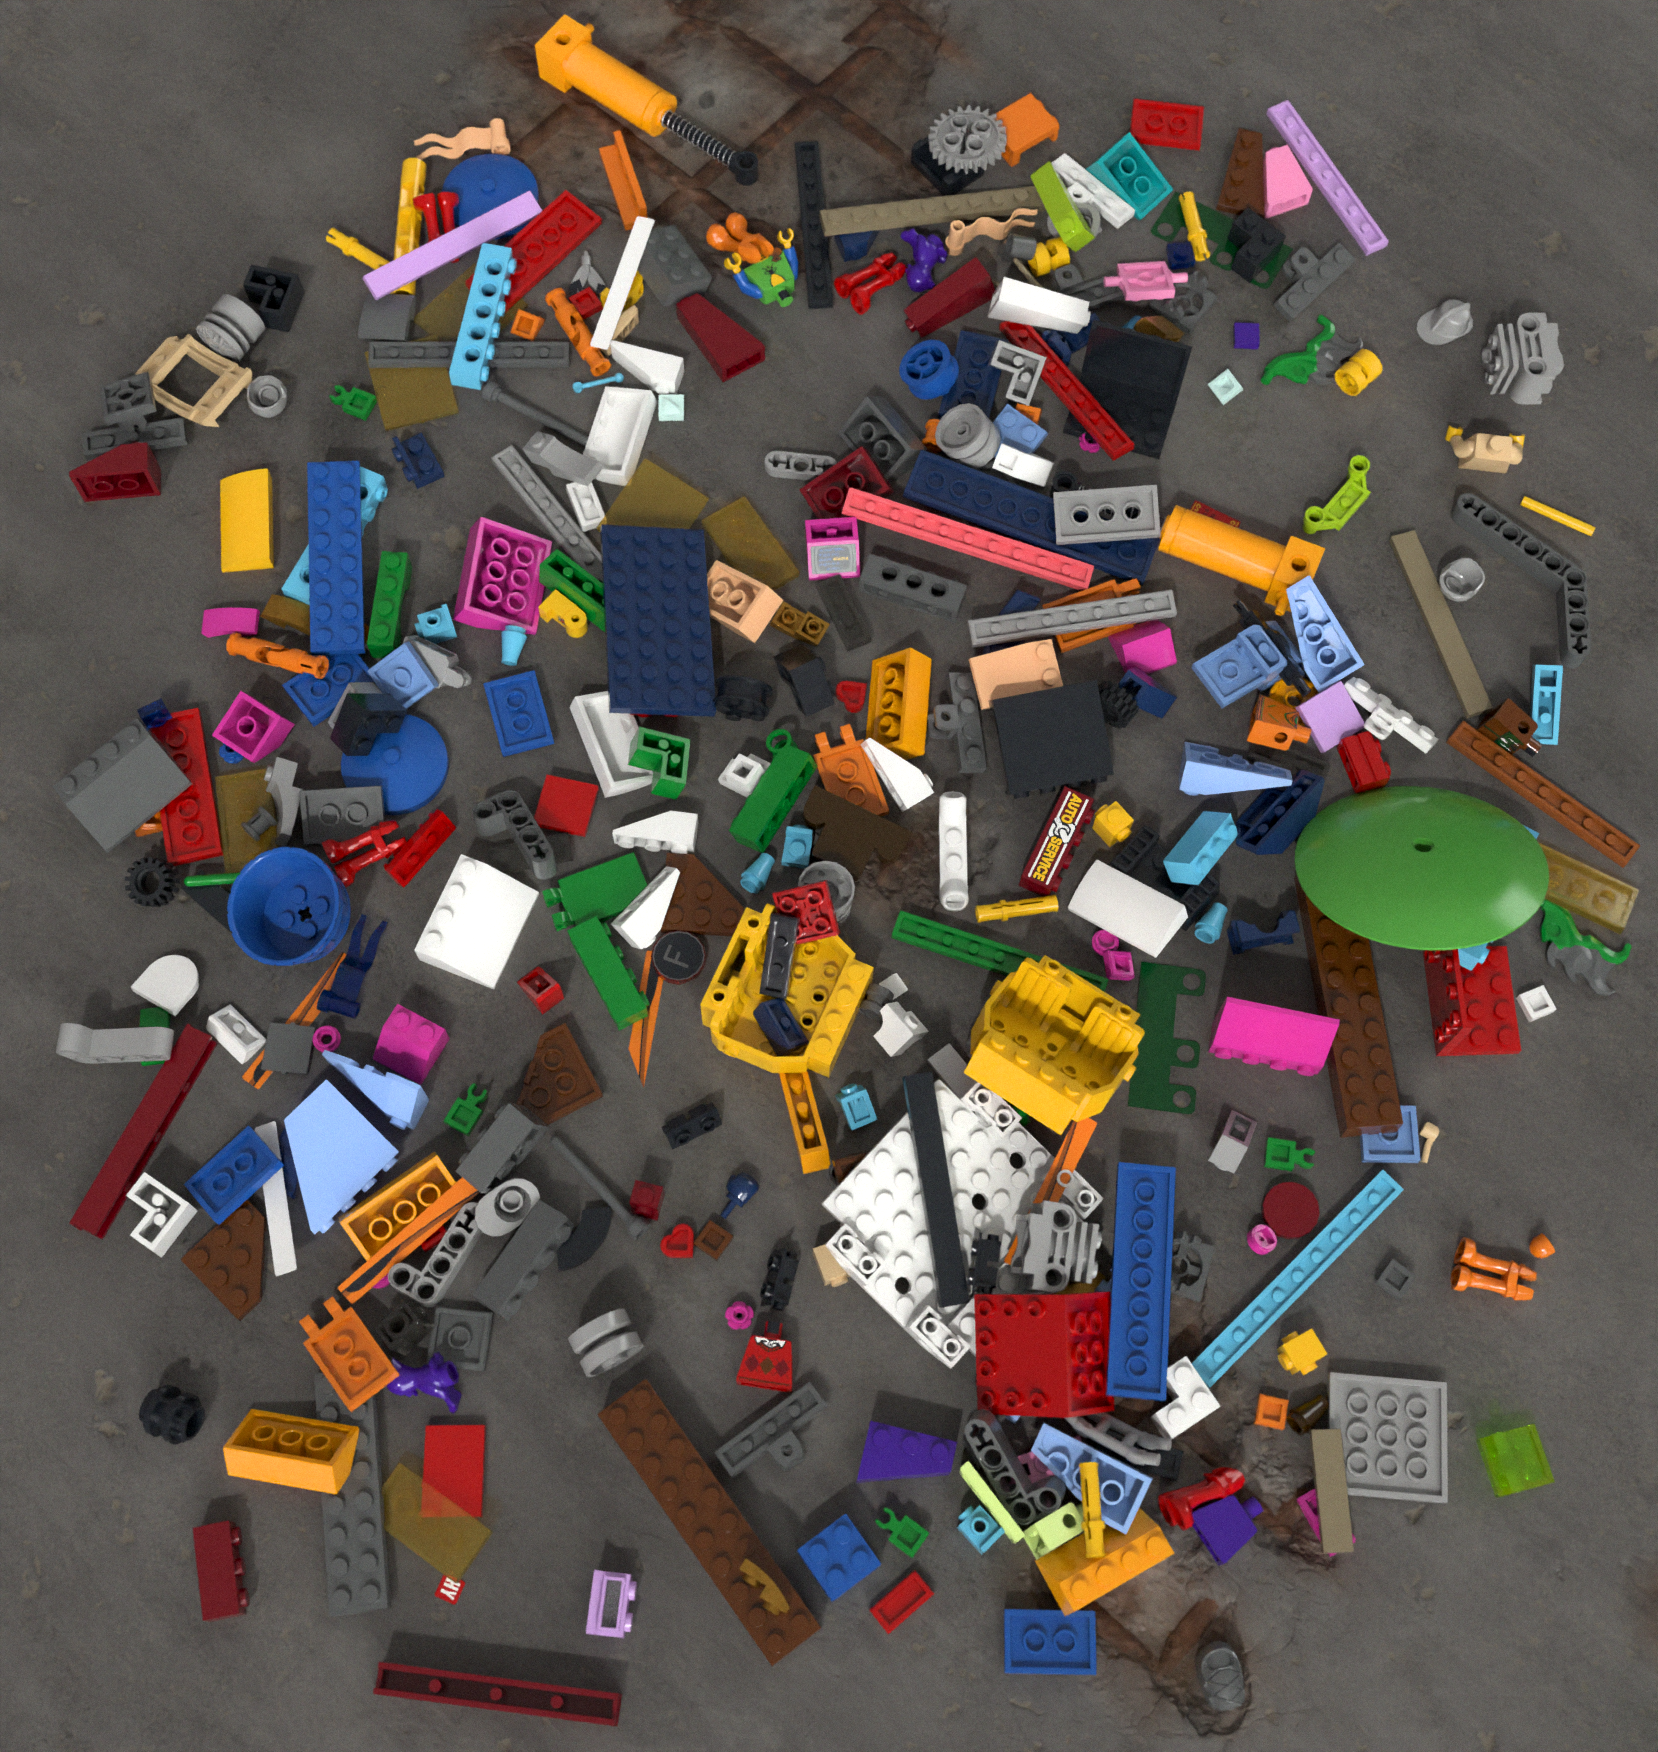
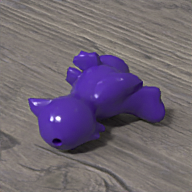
M914 228L902 232L900 238L909 243L913 248V258L915 261V265L908 264V268L905 269L908 287L914 292L933 289L936 285L932 279L931 270L937 262L944 264L948 256L947 251L943 249L942 241L933 234H930L927 238L917 234Z
M439 1351L433 1354L428 1364L419 1368L402 1364L392 1357L391 1363L400 1375L386 1385L390 1392L395 1395L411 1397L412 1395L418 1396L416 1391L418 1388L425 1394L442 1398L451 1413L454 1414L458 1410L462 1394L454 1388V1384L459 1381V1374L453 1362L447 1361L444 1363L443 1356L440 1355Z

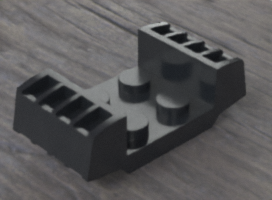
M1144 825L1108 865L1185 905L1188 918L1180 928L1187 931L1220 893V883L1209 873H1207L1199 885L1171 882L1163 863L1169 852L1157 843L1160 835Z

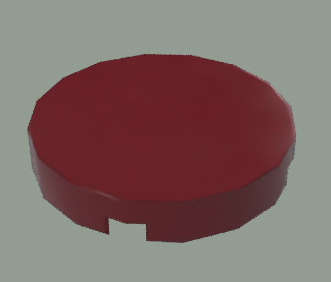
M1282 1182L1272 1187L1264 1197L1261 1206L1262 1219L1265 1224L1274 1231L1276 1236L1285 1239H1299L1308 1234L1317 1224L1320 1214L1318 1201L1314 1194L1304 1185L1295 1182Z

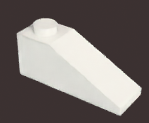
M614 340L611 341L612 358L637 379L661 395L677 394L684 374V361L682 357Z
M871 738L860 744L901 812L934 793L932 781L927 774H922L920 769Z
M666 866L611 923L631 947L642 950L655 941V935L661 930L680 874L677 868Z

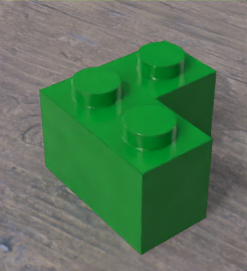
M639 726L630 742L628 765L653 771L651 794L675 800L678 798L686 785L690 739Z

